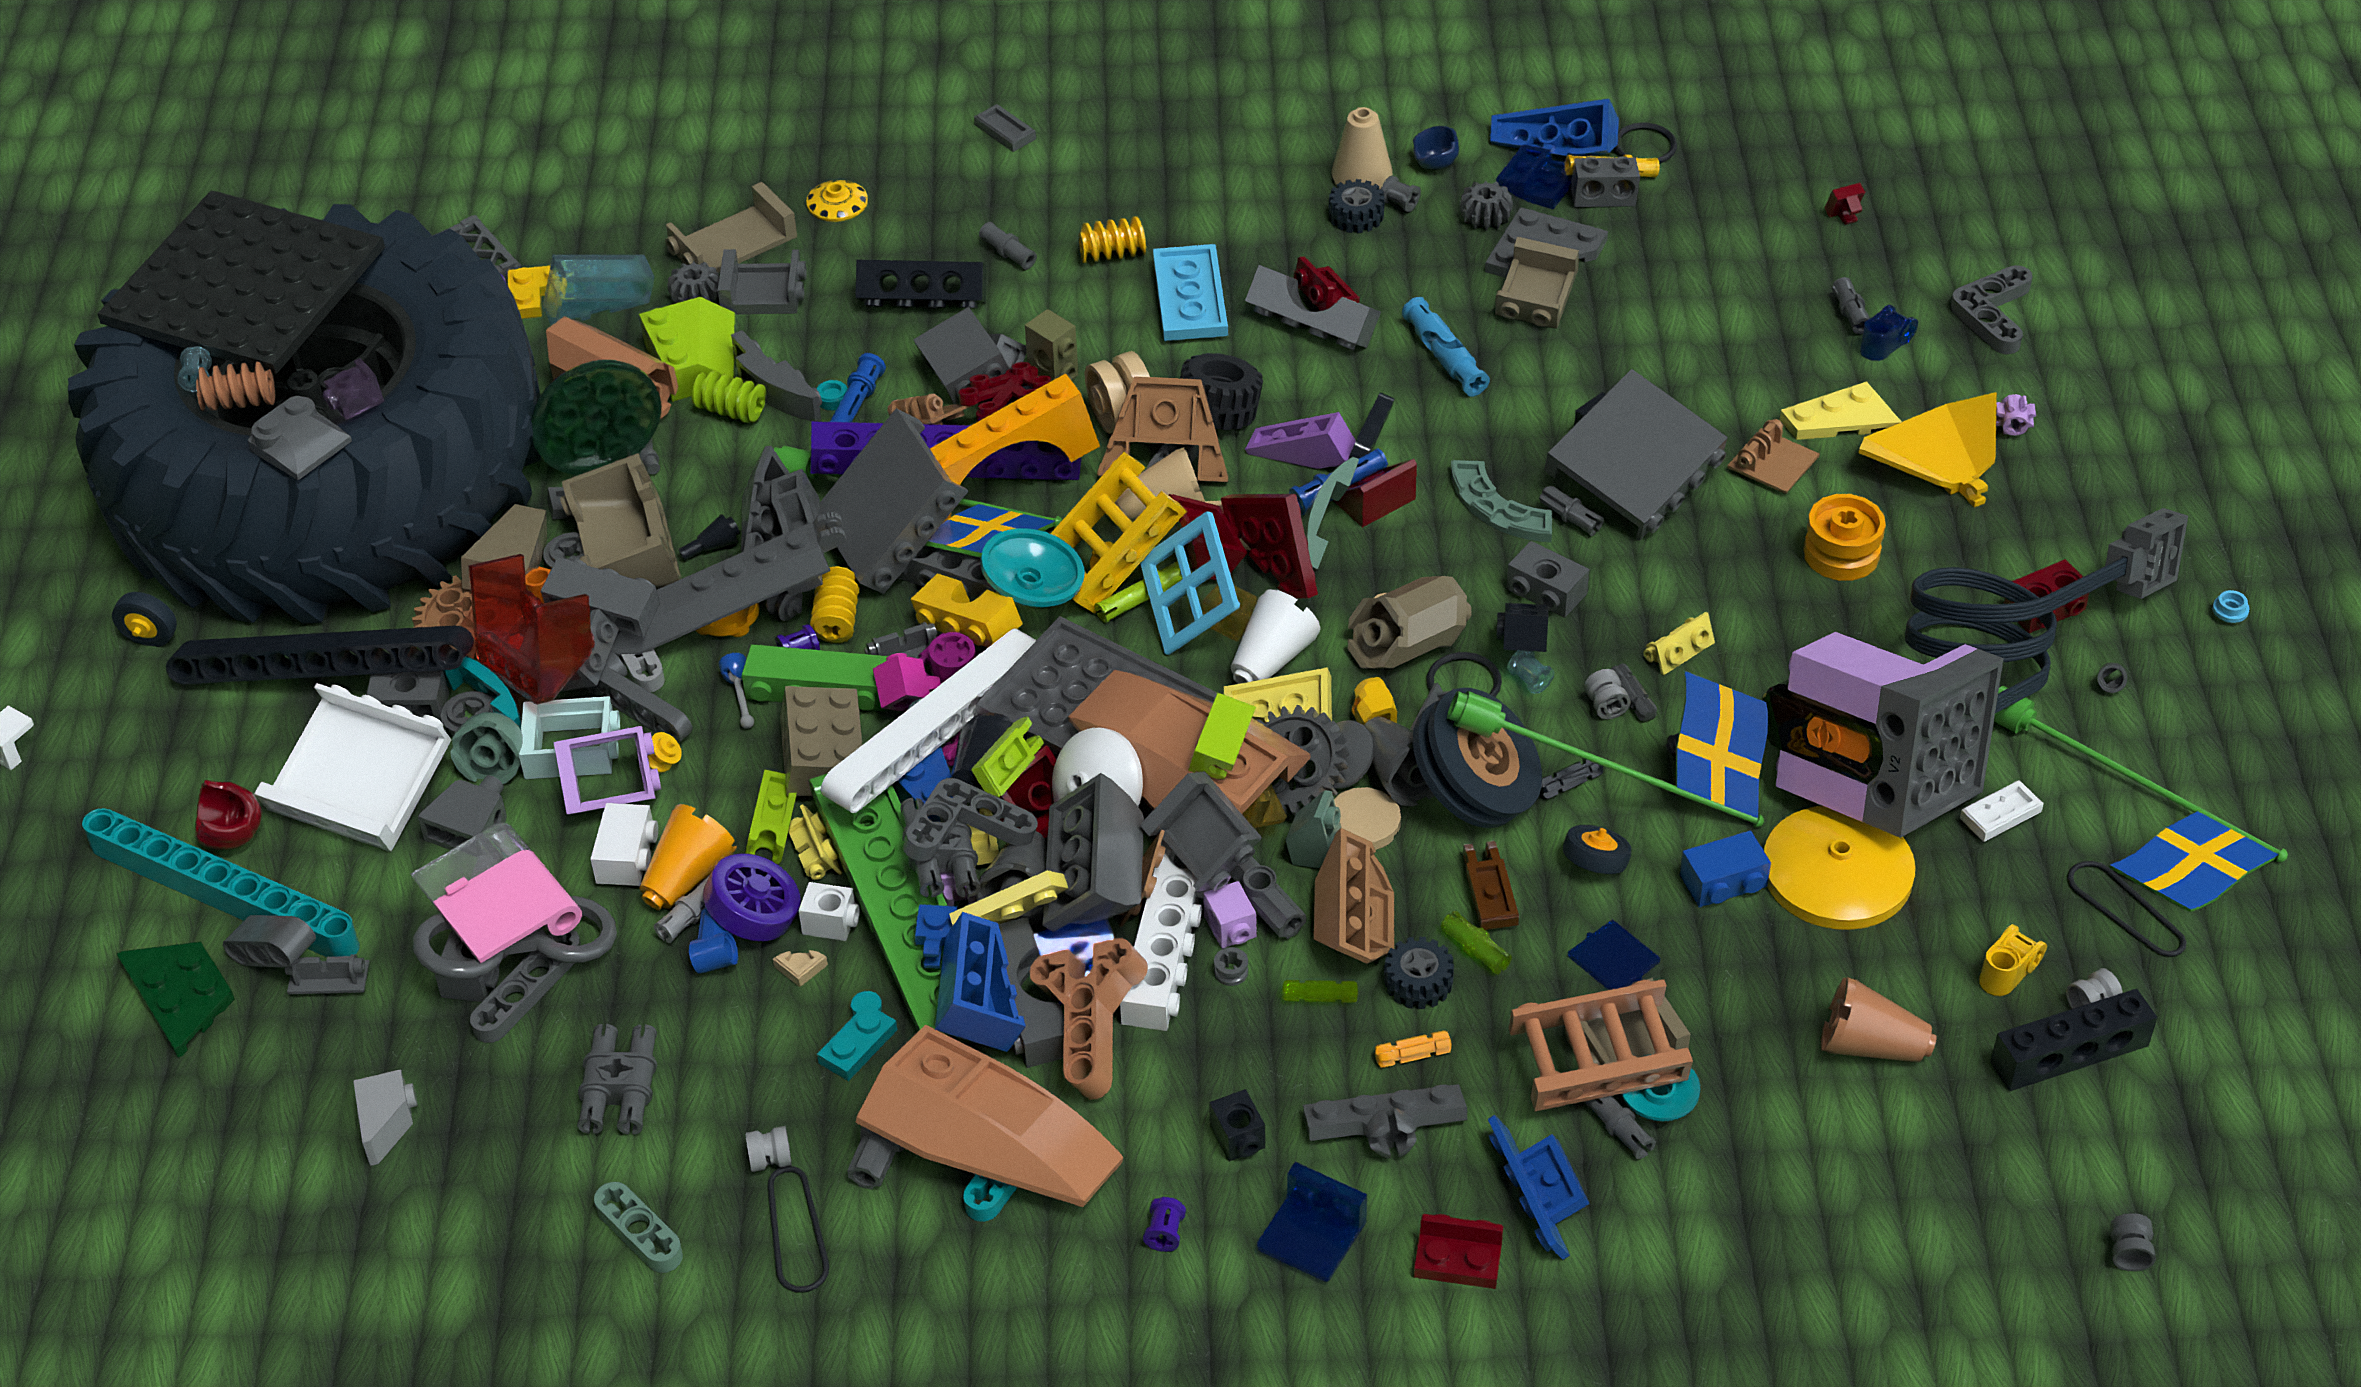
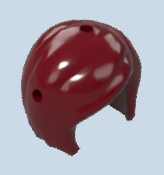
M205 780L201 785L198 796L195 839L203 846L217 850L235 849L250 841L258 830L262 818L261 806L254 794L248 789L232 782Z

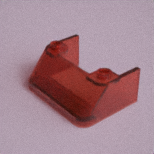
M522 554L469 565L475 651L479 663L490 669L503 683L534 704L539 705L553 701L591 656L592 650L595 647L594 636L591 632L589 596L582 594L542 604L539 597H535L531 591L526 589L524 555Z

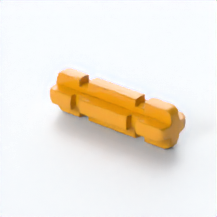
M1442 1030L1431 1033L1429 1038L1424 1034L1395 1041L1396 1045L1393 1046L1391 1042L1379 1044L1375 1047V1058L1378 1066L1384 1068L1395 1065L1397 1060L1402 1064L1431 1057L1430 1053L1433 1052L1436 1056L1451 1051V1039L1448 1032Z

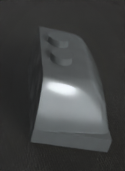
M1102 773L1064 796L1049 808L1046 871L1064 874L1068 885L1067 890L1056 895V900L1044 904L1043 926L1053 932L1068 923L1088 924L1109 919L1128 911L1141 902L1144 830L1140 824L1144 821V816L1132 798L1112 779Z

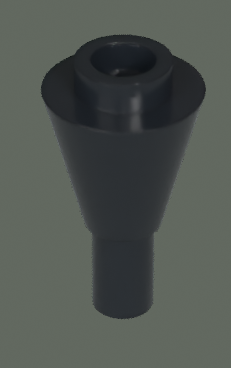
M720 514L696 537L697 539L679 548L678 551L683 560L686 561L702 551L706 552L737 544L736 536L741 533L731 516L725 518L723 514Z

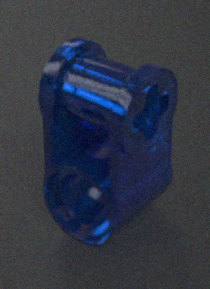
M1892 305L1885 306L1878 314L1865 322L1860 346L1861 355L1873 361L1886 359L1888 355L1902 345L1907 344L1913 338L1918 328V320L1914 317L1907 318L1896 312V308Z

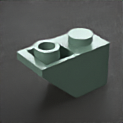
M1324 790L1296 813L1286 837L1292 865L1321 868L1335 834L1341 828V813L1339 807L1335 805L1332 791Z

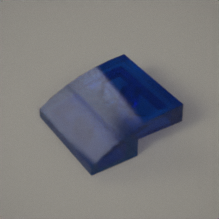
M1523 144L1497 176L1496 182L1501 187H1507L1510 193L1523 200L1554 209L1570 189L1572 175H1566L1565 162L1552 160L1550 149Z

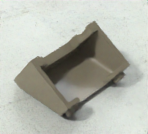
M639 453L562 481L565 495L561 496L560 500L566 515L573 514L577 522L584 555L580 557L581 561L588 566L601 570L604 568L612 569L620 575L632 579H646L655 585L656 588H662L682 579L661 499Z

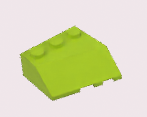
M697 297L639 314L644 344L649 354L674 367L678 390L675 396L670 394L672 402L692 396L694 382L701 372H705L708 376L712 370L719 371L721 376L725 373L731 375L732 379H734L735 357L731 335L735 333V312L702 297Z

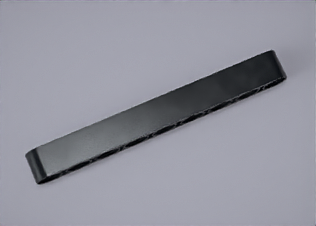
M453 625L190 640L184 642L166 663V672L173 681L179 684L452 670L458 668L474 646V638L468 629Z

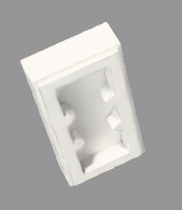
M2018 780L1962 809L1960 819L1985 842L2041 813L2044 803Z

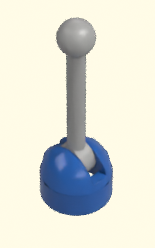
M730 653L720 659L719 669L723 679L735 685L742 714L740 724L743 728L749 729L754 725V718L749 715L741 684L742 672L747 659L743 654Z

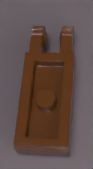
M1486 842L1485 855L1487 860L1477 862L1473 845H1463L1466 875L1481 930L1518 926L1519 913L1504 859H1500L1496 842Z

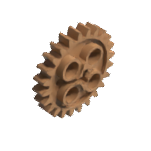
M455 575L451 584L441 581L442 589L439 591L429 589L431 598H420L422 606L414 608L416 616L412 618L413 628L457 625L468 629L474 638V646L468 657L474 659L475 653L478 652L484 657L488 656L487 649L490 648L500 651V642L512 643L510 634L521 633L519 625L526 624L524 615H527L528 611L525 600L462 588V580Z

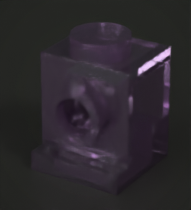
M361 358L354 361L356 367L341 371L336 376L324 381L327 390L323 391L326 403L331 410L337 409L346 420L384 402L376 375Z

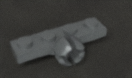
M1443 1084L1433 1088L1399 1090L1395 1093L1373 1096L1360 1095L1350 1099L1322 1100L1313 1104L1303 1105V1118L1310 1141L1364 1135L1368 1138L1370 1147L1376 1154L1385 1158H1391L1389 1148L1395 1147L1398 1157L1404 1156L1412 1149L1416 1143V1127L1467 1120V1106L1459 1084Z

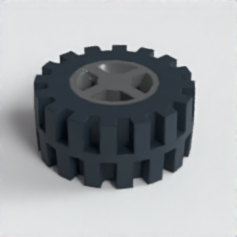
M1350 179L1346 180L1345 184L1340 182L1337 184V188H1332L1329 194V219L1334 226L1338 225L1339 230L1347 229L1348 233L1356 230L1357 233H1363V230L1366 229L1369 232L1373 230V226L1377 228L1384 219V192L1382 189L1379 190L1377 184L1371 185V181L1368 180L1363 183L1361 179H1356V182H1352Z
M1419 936V941H1414L1413 937L1406 938L1405 944L1400 940L1395 944V949L1390 948L1385 960L1384 982L1385 987H1387V993L1390 997L1394 995L1395 1002L1401 1004L1404 1001L1406 1002L1405 1007L1411 1009L1413 1005H1418L1419 1009H1425L1426 1004L1435 1007L1438 1005V999L1443 1002L1447 999L1448 993H1451L1454 964L1452 954H1448L1447 947L1444 945L1438 947L1437 940L1432 939L1431 942H1426V937Z

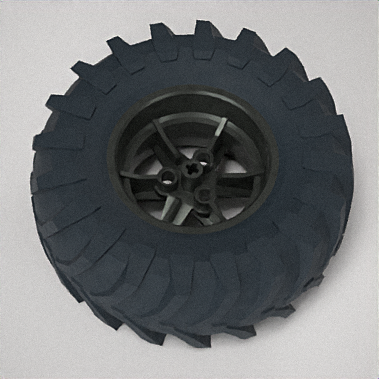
M333 204L323 221L383 237L385 248L277 374L272 373L275 386V401L273 405H267L262 398L260 406L255 407L252 406L248 399L245 408H239L234 401L231 409H224L220 403L217 410L212 411L206 405L202 412L198 403L196 389L199 367H204L209 377L212 376L213 366H218L221 374L226 375L227 365L232 364L236 374H239L242 364L110 326L79 334L74 346L77 356L87 370L68 378V403L73 417L80 419L75 436L77 450L84 470L88 473L86 478L111 534L119 548L146 579L155 577L178 601L192 608L210 597L216 605L235 620L254 623L266 607L272 605L280 606L302 624L322 623L327 604L355 599L370 611L375 612L391 607L387 589L414 578L435 586H439L441 581L446 582L452 579V575L442 565L444 561L464 547L471 548L492 527L489 522L498 510L510 509L515 504L527 505L532 495L530 483L522 473V469L527 465L541 461L544 439L541 424L534 422L541 404V393L536 369H533L535 366L533 352L513 294L497 268L489 258L480 260L466 240L449 228L432 236L412 214L395 210L380 223H371L351 204ZM112 289L101 300L103 305H105L119 289ZM248 367L250 372H254L255 368ZM293 396L311 399L318 413L349 434L352 439L351 443L299 480L252 453L248 444L254 423Z

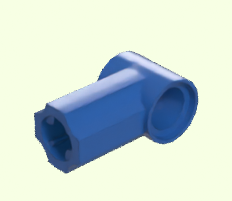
M706 906L701 911L698 939L692 940L689 944L690 960L695 971L699 974L732 966L738 962V949L733 934L720 926L712 918Z

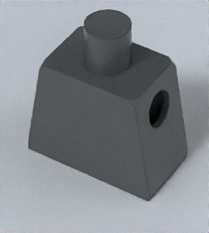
M488 775L479 786L463 780H457L452 783L418 816L424 840L477 860L480 857L487 858L507 818L503 799L500 795L504 789L502 782L496 777Z

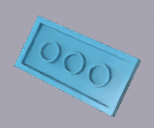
M1216 244L1153 249L1164 341L1228 336V323Z

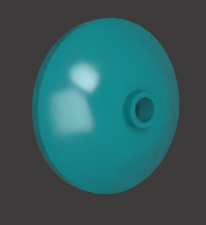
M1017 528L996 534L985 544L980 560L981 570L985 579L998 593L1005 597H1012L1015 603L1030 607H1050L1069 601L1080 591L1085 575L1084 565L1080 556L1068 543L1050 533L1036 529Z

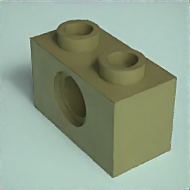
M1049 309L1025 324L1027 362L1038 369V376H1050L1051 381L1066 373L1071 381H1073L1078 376L1076 326Z

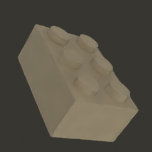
M785 686L780 721L784 771L786 774V795L789 796V793H797L796 796H812L809 779L828 773L862 746L857 689Z

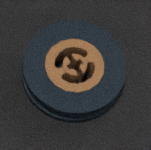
M1457 688L1446 693L1438 701L1424 709L1418 716L1413 731L1415 758L1426 784L1435 797L1451 813L1474 826L1483 828L1499 827L1530 808L1537 800L1542 786V769L1539 755L1531 738L1501 728L1498 734L1493 732L1489 738L1455 726L1454 721L1447 719L1451 701L1457 691L1462 693L1470 691L1501 703V711L1506 713L1504 721L1525 728L1519 718L1494 696L1474 688Z

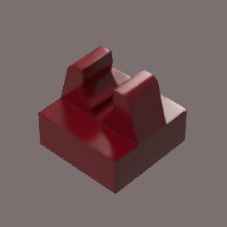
M1861 183L1832 190L1824 207L1829 218L1838 216L1845 225L1857 222L1858 219L1855 214L1862 212L1860 203L1865 194Z

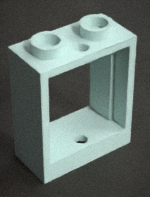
M610 696L523 702L521 724L523 744L519 758L524 778L560 777L555 749L542 750L543 732L601 728V733L620 730L619 711H613ZM618 741L603 743L600 746L572 749L576 775L612 774V759H616L619 756Z

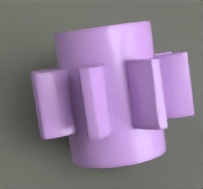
M2008 395L2001 403L1997 402L1996 426L2003 427V434L2021 435L2027 431L2028 427H2034L2033 418L2036 417L2035 404H2027L2026 396Z

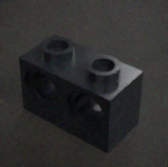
M1505 603V611L1497 613V639L1503 640V650L1547 652L1549 617L1547 605Z

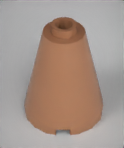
M1849 977L1842 979L1829 1007L1832 1010L1830 1021H1825L1821 1037L1822 1050L1831 1054L1920 1062L1924 1056H1931L1937 1036L1932 1034V1026L1856 979Z

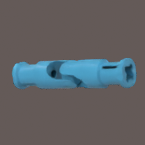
M1415 297L1406 303L1402 309L1403 318L1408 323L1413 324L1417 336L1438 359L1453 379L1459 380L1462 384V390L1468 396L1479 395L1485 390L1490 381L1489 376L1483 370L1478 369L1474 357L1454 336L1440 316L1430 311L1427 301L1422 297Z

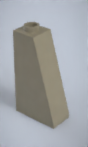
M515 504L461 557L462 588L527 601L530 596L524 583V577L530 571L539 568L547 542L546 510Z

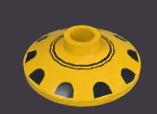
M845 180L829 181L816 186L808 194L806 200L807 209L814 217L829 222L852 219L861 214L868 203L867 193L864 188L854 182Z

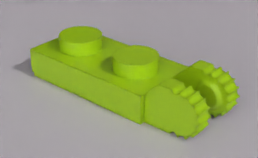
M1026 716L1016 720L971 769L985 792L996 797L1002 796L1035 759L1034 755L1043 746L1044 742L1040 735L1031 737L1026 741L1023 738V735L1032 725L1029 717Z

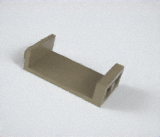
M763 182L752 186L753 207L686 237L670 222L666 224L668 238L665 239V243L669 252L673 256L676 255L682 263L690 265L693 261L696 264L707 262L709 267H716V271L719 273L723 249H736L739 264L796 238L797 231L794 212Z

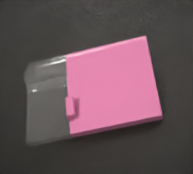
M506 822L489 826L483 832L411 873L412 879L480 964L544 925L555 936L569 933L578 925L582 917V910L515 829Z

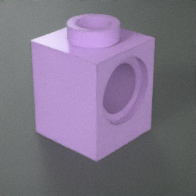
M1239 881L1224 885L1217 891L1209 890L1203 892L1204 917L1221 949L1235 944H1242L1257 937L1256 912Z

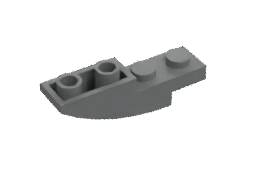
M743 330L731 335L738 377L742 378L743 383L748 380L752 381L755 386L758 384L765 385V403L775 409L804 420L816 422L821 420V396L815 387L811 388L805 382L802 373L798 369L794 370L786 360L776 364L772 357L767 358L755 339L751 340Z

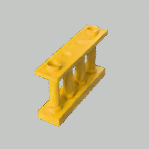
M1123 452L1110 465L1109 469L1051 532L1052 535L1062 539L1072 548L1083 539L1100 557V560L1088 573L1085 572L1082 587L1077 595L1073 597L1076 603L1094 614L1097 612L1095 611V603L1110 597L1187 512L1180 503L1163 491L1155 496L1138 478L1145 469V466L1126 452ZM1127 488L1146 506V509L1134 522L1115 504V501ZM1105 513L1123 532L1111 548L1092 529Z

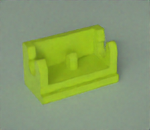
M1217 692L1188 771L1206 772L1210 777L1225 779L1227 771L1223 769L1232 771L1256 706Z

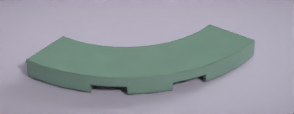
M1451 460L1453 487L1462 503L1478 519L1501 532L1515 537L1540 542H1551L1552 510L1533 508L1514 500H1505L1496 492V487L1490 481L1486 473L1485 461Z

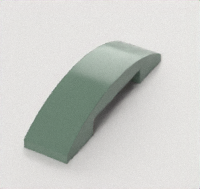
M1355 457L1348 459L1332 472L1312 499L1303 517L1302 524L1308 541V551L1314 573L1319 567L1328 543L1327 540L1316 536L1330 498L1339 501L1348 489L1359 459Z

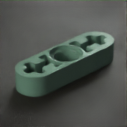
M609 1182L602 1185L596 1191L594 1202L599 1218L651 1270L665 1273L679 1266L683 1253L678 1236L626 1185L620 1182ZM610 1200L614 1202L621 1201L624 1212L621 1214L620 1210L613 1203L607 1205V1202ZM643 1220L649 1223V1227L642 1233L633 1234L627 1231L629 1225L635 1221ZM656 1239L657 1245L664 1251L670 1249V1253L667 1255L662 1252L656 1254L653 1241Z

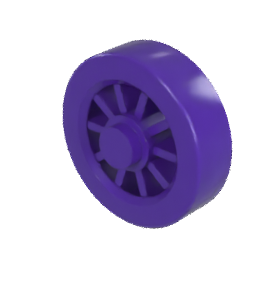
M733 854L721 859L712 870L703 890L704 903L712 918L730 933L754 941H768L782 936L792 924L801 904L800 892L792 877L776 863L752 854Z

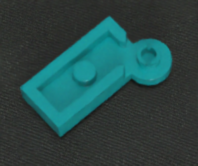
M863 991L853 997L851 1009L854 1016L817 1053L818 1064L847 1081L898 1030L896 1020L881 1012V998L872 991Z

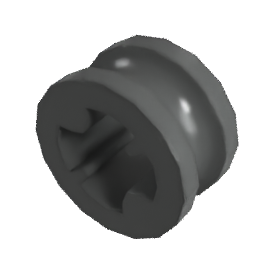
M1228 947L1220 950L1215 955L1214 974L1220 983L1227 986H1235L1246 980L1248 977V957L1243 950ZM1229 964L1237 965V967L1234 965V969L1232 970L1225 968V966L1229 968Z

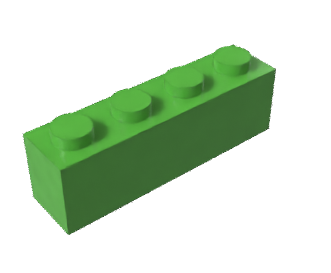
M751 644L742 672L745 697L748 700L782 702L785 686L857 689L859 709L885 712V709L881 708L873 668L886 662L888 656Z

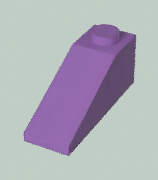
M1336 412L1256 428L1245 450L1249 455L1321 469L1331 466L1339 467L1347 461L1356 440L1340 413Z

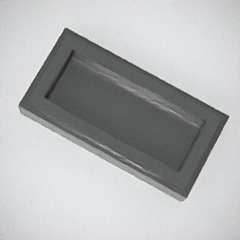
M998 104L974 116L975 126L1012 152L1036 139V131Z

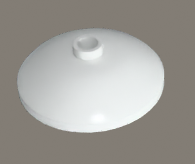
M1089 728L1074 735L1060 751L1054 766L1052 776L1054 803L1102 773L1121 787L1139 807L1143 790V774L1138 755L1130 742L1120 733L1106 728Z

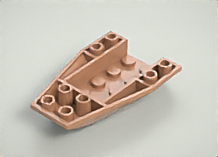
M1114 670L1068 716V721L1078 732L1089 728H1106L1120 733L1130 742L1138 755L1142 768L1143 790L1141 799L1153 811L1187 773H1194L1188 771L1213 703L1131 673ZM1252 718L1232 771L1223 769L1227 771L1225 779L1210 778L1240 813L1243 814L1277 776L1289 782L1310 759V754Z
M924 1025L883 1065L856 1118L857 1124L925 1159L1081 1207L1085 1206L1123 1162V1156L1088 1121L1059 1098L1012 1068L927 1025Z

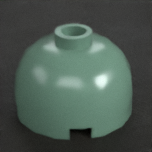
M483 712L473 715L455 732L452 738L453 748L450 751L451 759L457 770L473 782L491 775L499 779L502 784L507 783L516 775L521 767L519 758L523 744L521 729L511 718L500 713Z

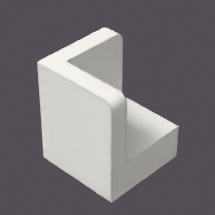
M7 706L0 712V764L12 770L22 762L14 742L33 727L34 724L30 717L10 706Z

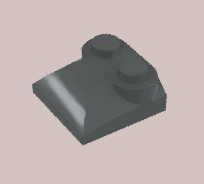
M301 396L290 397L255 422L248 439L249 448L252 453L297 480L304 477L352 442L349 434L316 411L315 404L311 399Z

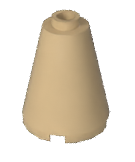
M1357 108L1350 112L1347 117L1331 171L1336 187L1340 182L1345 184L1346 180L1351 179L1352 182H1356V179H1361L1363 183L1368 180L1371 181V185L1377 184L1379 190H1381L1384 181L1393 174L1378 114L1369 108Z
M1184 447L1175 450L1138 476L1155 496L1163 491L1167 495L1174 494L1202 502L1205 501ZM1129 488L1115 501V504L1132 522L1146 509V506Z

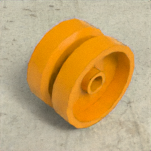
M1834 494L1823 497L1813 505L1809 513L1808 532L1804 543L1805 560L1811 569L1824 577L1834 580L1853 581L1866 577L1876 569L1880 560L1881 542L1884 538L1886 527L1884 514L1876 504L1857 495Z

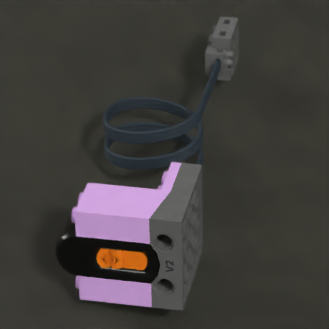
M2162 508L2127 525L2123 530L2122 538L2109 544L2105 567L2041 598L2010 580L1979 570L1946 567L1921 574L1913 581L1910 596L1912 605L1920 610V612L1908 619L1905 642L1913 650L1936 658L1924 665L1837 632L1792 652L1788 664L1789 678L1770 687L1762 696V701L1766 702L1768 711L1767 739L1772 746L1780 750V755L1776 762V787L1900 838L1982 793L1995 714L2039 691L2047 683L2051 663L2047 649L2054 642L2057 620L2053 610L2113 580L2118 581L2117 591L2140 599L2177 581L2188 516ZM1938 586H1964L1996 594L2014 603H1963L1937 598L1926 594L1924 591ZM2038 618L2047 631L2034 638L2011 622ZM1938 624L1961 625L1991 633L2010 643L1989 645L1957 643L1932 638L1918 632V630ZM2030 657L2037 662L2041 668L2038 673L1998 693L2003 662L2018 661Z

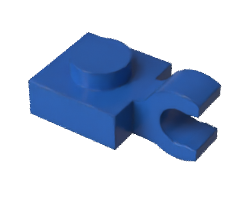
M919 904L915 942L917 945H924V968L940 969L942 946H944L946 935L953 926L949 914L956 911L957 906Z

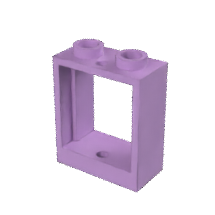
M642 726L554 742L567 815L605 808L606 803L629 804L655 799V791L661 790L658 769H650L648 755L655 754L651 732L644 733ZM635 738L644 791L581 802L572 749Z

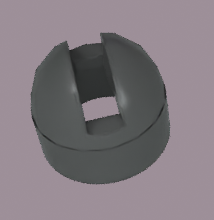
M2107 663L2098 672V683L2107 692H2118L2127 683V672L2118 663ZM2117 669L2122 673L2107 683L2103 679Z

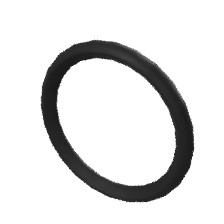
M1633 123L1618 131V144L1614 150L1620 157L1628 155L1619 145L1620 138L1626 132L1635 129L1656 130L1669 138L1671 148L1665 155L1658 157L1659 164L1670 159L1676 152L1677 140L1670 130L1658 124Z
M1456 652L1445 655L1435 661L1428 671L1427 686L1429 691H1431L1434 685V676L1439 667L1452 660L1470 659L1482 663L1492 672L1494 686L1489 693L1490 695L1496 697L1502 685L1501 674L1495 664L1486 657L1476 653Z

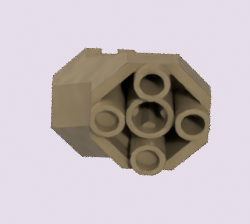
M1432 576L1421 577L1378 598H1363L1349 618L1348 629H1353V639H1348V650L1361 668L1384 669L1394 668L1437 647H1451L1471 617V605L1467 602V595L1453 577Z

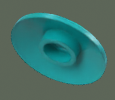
M1691 1068L1689 1078L1686 1081L1627 1092L1621 1095L1628 1107L1638 1115L1656 1121H1670L1681 1118L1693 1110L1699 1100L1700 1082L1697 1074Z

